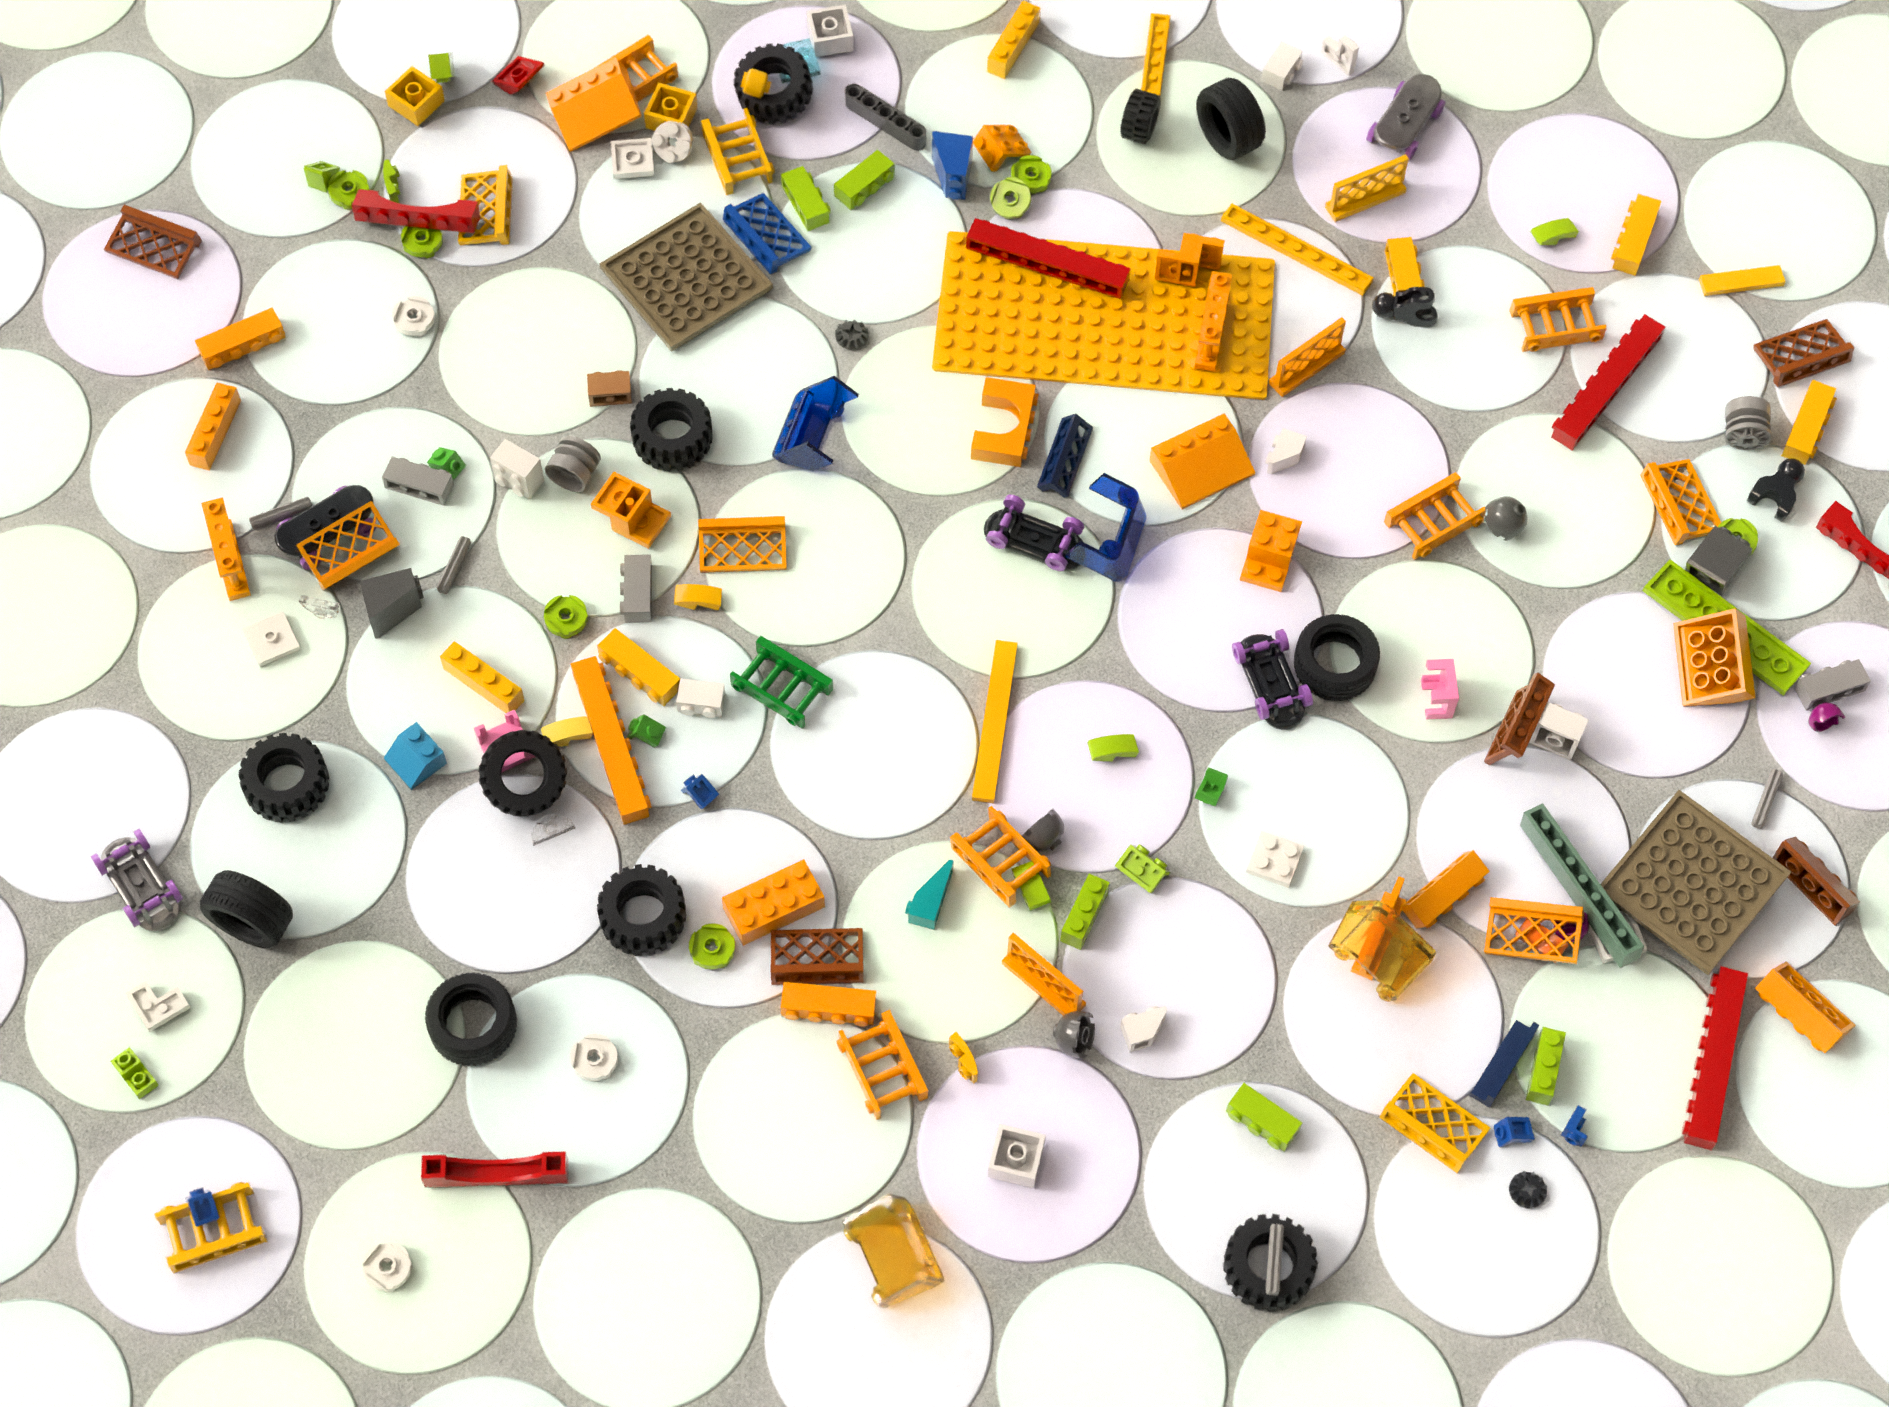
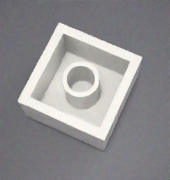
M846 5L806 11L807 28L814 57L854 51L853 32Z
M506 439L490 457L495 481L500 486H507L520 497L524 496L530 500L544 482L540 458Z
M1547 702L1530 743L1571 760L1589 719L1584 718L1579 713L1563 709L1558 704Z
M999 1124L988 1166V1177L1034 1188L1046 1135Z

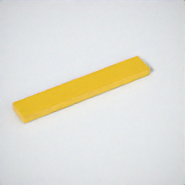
M1151 13L1141 90L1161 96L1171 15Z

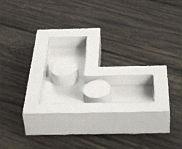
M1346 35L1340 38L1339 42L1334 41L1330 36L1323 39L1321 53L1346 75L1350 76L1354 73L1359 46L1356 42L1349 39Z
M146 981L126 992L127 997L149 1032L191 1008L178 987L159 998H156Z

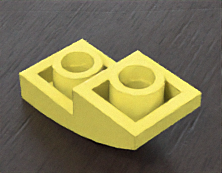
M587 716L557 721L541 729L542 735L549 737L550 741L557 744L558 747L568 746L570 740L591 739L593 735Z

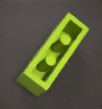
M452 53L428 55L431 79H436V83L451 82V77H455Z
M877 149L834 183V197L850 210L860 206L867 197L875 194L882 185L889 183L894 178L895 163Z
M800 166L781 174V186L808 232L828 224L831 209L827 202L824 203L822 200L823 197L819 187L814 186L811 173L806 172L804 166Z
M1088 874L1061 930L1060 942L1079 950L1082 949L1108 895L1110 882Z
M1547 1027L1542 1028L1537 1039L1525 1100L1549 1106L1554 1096L1566 1032Z
M1245 1083L1241 1085L1227 1105L1226 1112L1233 1121L1243 1123L1252 1134L1262 1136L1272 1148L1280 1149L1283 1152L1288 1148L1302 1126L1301 1121Z

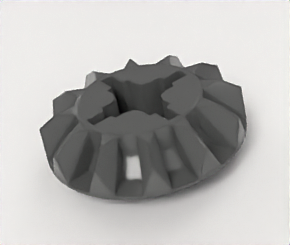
M855 319L853 321L845 320L835 330V339L843 348L858 349L867 342L868 329L864 326L863 322L859 323ZM852 329H854L855 334H853V337L850 339L849 333Z

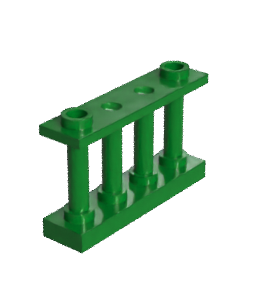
M760 636L756 641V652L758 655L741 676L733 671L730 673L731 685L736 691H743L785 717L791 725H797L803 729L805 727L804 711L818 693L830 695L833 691V679L763 636ZM769 659L776 666L758 687L748 681L763 661ZM787 670L794 677L780 695L775 698L766 691L781 672ZM800 682L808 683L812 688L795 709L785 704V701Z

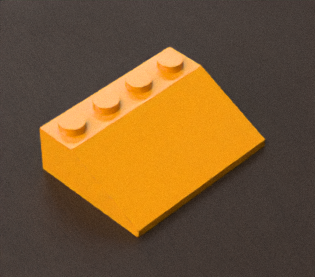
M617 57L546 93L551 111L571 152L642 117L628 71Z
M1225 413L1152 447L1150 452V463L1181 509L1255 475V470L1237 431Z
M1734 608L1673 623L1682 705L1684 707L1737 703L1756 698L1746 616Z

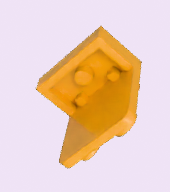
M983 125L973 140L974 146L991 171H998L1007 157H1023L1031 154L1027 143L1013 125Z

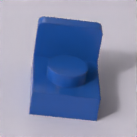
M694 774L683 782L685 787L681 789L683 794L687 792L700 809L706 807L719 795L703 774L696 777Z
M1579 1105L1570 1117L1561 1136L1565 1137L1568 1143L1582 1147L1588 1136L1580 1131L1586 1121L1583 1118L1586 1109Z
M1505 1117L1493 1126L1499 1147H1505L1509 1143H1530L1535 1140L1529 1117Z
M203 1187L190 1191V1196L185 1197L196 1227L220 1219L210 1190L204 1191Z

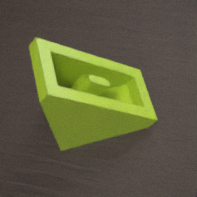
M324 161L304 165L308 187L326 193L330 178L340 170L339 166Z

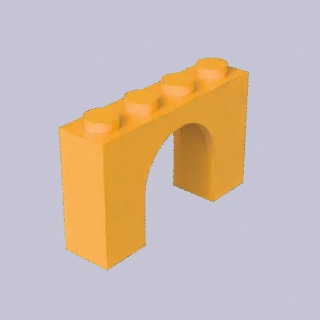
M989 377L985 378L982 406L1007 410L1017 417L1019 424L1015 429L1004 434L975 430L971 446V459L1021 467L1022 459L1026 460L1028 454V447H1025L1026 441L1030 442L1032 429H1029V424H1033L1035 418V411H1032V409L1038 403L1039 394L1035 393L1036 385Z

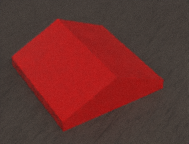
M517 56L492 82L509 95H512L533 78L545 64L541 61Z

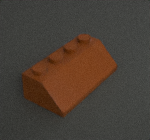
M1794 836L1781 842L1773 859L1791 871L1788 879L1834 926L1838 925L1855 911L1860 903L1856 894L1848 890L1841 883L1840 878L1836 874L1831 873L1825 867L1824 862L1816 857L1803 841Z

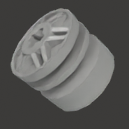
M1755 396L1738 397L1727 403L1725 407V439L1727 444L1739 450H1755L1766 446L1771 440L1770 403L1763 398Z
M564 436L556 447L555 454L548 461L545 473L558 486L569 491L581 492L586 488L591 479V474L596 470L597 465L601 461V455L596 448L583 439L574 436Z

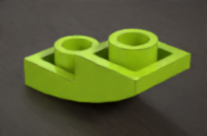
M386 159L383 165V177L387 195L390 201L399 203L398 195H400L397 177H400L396 165L392 166L389 159Z
M1569 218L1549 221L1532 228L1530 231L1540 245H1556L1560 238H1576L1579 233Z
M1134 734L1103 736L1087 742L1092 761L1112 762L1116 756L1136 757L1139 753Z
M1033 861L1012 868L1013 877L1016 879L1033 866ZM1039 873L1019 887L1029 910L1051 903Z
M130 1047L110 1061L139 1100L159 1086Z

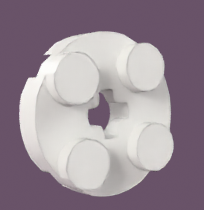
M667 121L657 127L651 141L658 156L666 162L672 163L685 159L691 153L693 135L685 124ZM669 137H671L672 139H677V141L675 142V144L677 145L676 147H674V145H670Z
M418 296L407 297L408 300L403 302L399 301L392 311L396 330L409 336L417 335L421 337L426 335L435 321L434 310L429 301ZM414 313H417V318L410 319V317H408L409 315L413 316Z
M589 1034L574 1044L570 1059L577 1076L588 1081H600L608 1079L615 1070L618 1063V1053L614 1044L606 1036ZM593 1053H597L600 1060L591 1062L588 1056H593Z
M398 1243L376 1244L367 1251L363 1258L364 1277L369 1285L377 1290L393 1292L401 1287L411 1274L412 1263L409 1254ZM383 1262H393L391 1265L392 1269L390 1271H382Z

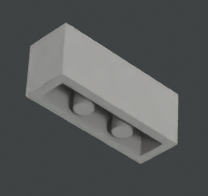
M392 456L382 476L386 489L445 506L454 486L452 474L446 470H436L426 464H416L402 457L396 458Z
M651 554L624 555V563H620V574L624 576V582H620V595H624V601L620 602V615H624L625 623L651 622Z
M1859 659L1854 661L1846 660L1836 667L1831 668L1828 666L1821 669L1818 673L1802 675L1794 689L1805 710H1809L1825 702L1831 703L1864 692L1871 680Z

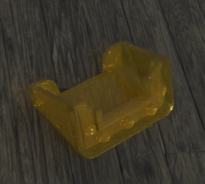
M1378 900L1352 901L1328 945L1335 952V956L1343 961L1356 960L1380 983L1376 988L1378 996L1387 1002L1397 1000L1428 967L1436 955L1435 949L1389 905Z
M889 1193L842 1221L845 1227L844 1234L850 1242L853 1241L860 1245L877 1285L873 1287L872 1298L880 1308L892 1306L944 1282L942 1271L911 1203L905 1197Z

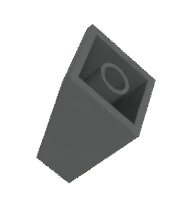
M1715 525L1688 559L1685 570L1722 596L1751 555L1752 548L1746 540L1742 538L1738 540L1733 537L1731 531L1722 526L1719 528Z
M411 568L359 581L375 639L380 638L422 608L420 599L424 598L418 575L413 576Z

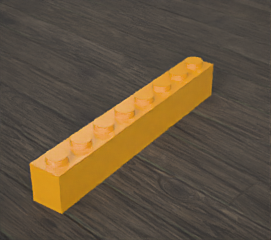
M596 656L570 663L572 674L593 731V736L623 825L648 818V809L652 808L648 795H643L642 789H645L642 776L637 777L635 770H638L635 756L630 757L631 744L629 738H624L622 732H625V727L622 719H617L616 713H619L616 700L611 701L610 694L613 693L609 681H604L603 676L606 675L603 663H598Z

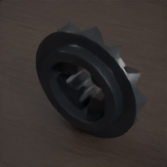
M1523 1171L1515 1174L1510 1181L1509 1194L1512 1200L1520 1207L1536 1208L1546 1199L1547 1185H1545L1543 1177H1539L1535 1172ZM1526 1181L1530 1187L1536 1188L1531 1192V1197L1527 1191L1521 1190L1526 1186Z

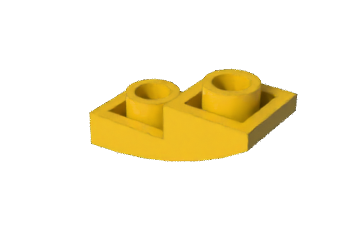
M699 584L676 585L674 605L695 610L697 605L719 610L722 588Z
M955 1032L949 1037V1050L955 1057L959 1058L958 1071L964 1079H970L973 1083H976L978 1071L974 1057L962 1037Z

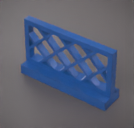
M764 193L736 206L729 204L724 207L723 221L770 275L777 272L779 266L811 251L810 244ZM762 201L767 206V208L764 209L754 206L756 203ZM742 210L750 211V217L743 216L739 212ZM753 212L765 214L764 220L753 218ZM767 215L775 216L779 221H768ZM751 223L763 225L762 230L753 229L750 226ZM765 226L777 228L776 233L764 231ZM779 229L788 230L791 235L778 234ZM762 238L775 239L774 244L766 243ZM777 239L788 241V247L776 245ZM791 242L801 244L802 248H791ZM775 250L787 252V255L779 258L774 252Z

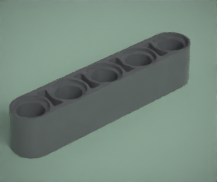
M849 84L845 88V105L849 110L915 151L925 148L926 128L922 124L858 84Z

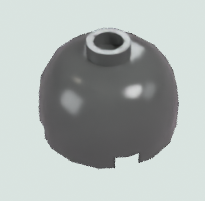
M1504 496L1494 499L1485 507L1488 513L1485 516V521L1489 529L1496 537L1502 536L1505 538L1503 539L1505 541L1517 537L1527 525L1526 509L1520 501L1513 497Z
M1052 808L1044 817L1032 825L1022 837L1037 852H1043L1048 848L1053 851L1062 843L1060 838L1064 834L1063 820Z
M1073 1011L1067 1013L1059 1020L1058 1024H1055L1053 1036L1056 1038L1059 1049L1066 1055L1083 1059L1087 1056L1084 1054L1086 1048L1091 1050L1095 1036V1024L1090 1022L1089 1017L1093 1018L1090 1012Z

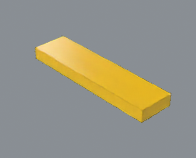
M1780 265L1705 274L1699 277L1704 296L1784 286L1786 282Z

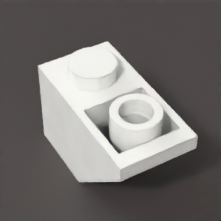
M1283 428L1280 436L1276 435L1272 447L1275 448L1273 453L1269 452L1265 464H1268L1267 473L1273 474L1297 465L1305 448L1307 436Z
M1153 1006L1140 1014L1130 1013L1121 1020L1120 1028L1129 1052L1152 1046L1166 1018V1006L1160 1008L1159 1006Z

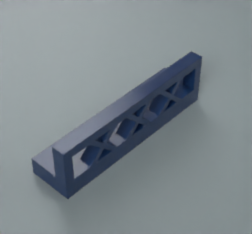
M1075 413L1061 419L1037 488L1042 492L1053 489L1064 498L1070 494L1093 427ZM1079 425L1085 429L1083 437H1080ZM1073 442H1076L1078 449L1075 455L1072 449ZM1067 459L1070 460L1071 464L1070 472L1067 471L1065 464ZM1061 476H1063L1065 482L1064 488L1058 484Z
M1518 1020L1514 1022L1470 1093V1097L1489 1108L1491 1107L1540 1026L1539 1024L1533 1022L1528 1027Z

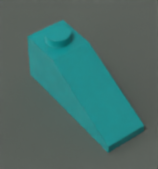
M949 859L914 894L913 900L908 901L905 914H908V923L935 930L953 873V860Z

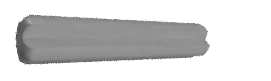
M304 497L249 518L251 527L257 529L298 514L312 507V503L309 497Z
M461 536L438 582V592L443 594L449 592L471 545L468 537Z
M1772 769L1751 822V825L1758 829H1762L1766 822L1783 773L1777 769Z
M1272 1224L1270 1227L1266 1294L1277 1296L1280 1290L1284 1226L1281 1224Z

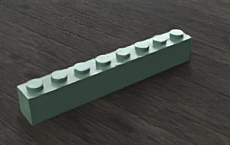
M1542 803L1525 811L1520 823L1521 828L1575 905L1583 907L1584 912L1588 916L1589 925L1617 965L1622 968L1640 959L1644 945L1545 805Z

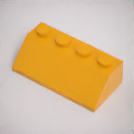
M1787 961L1773 968L1755 988L1759 992L1758 994L1765 1002H1770L1776 1008V1012L1782 1018L1788 1019L1794 1024V1029L1799 1034L1808 1037L1811 1040L1812 1046L1818 1051L1828 1052L1856 1026Z

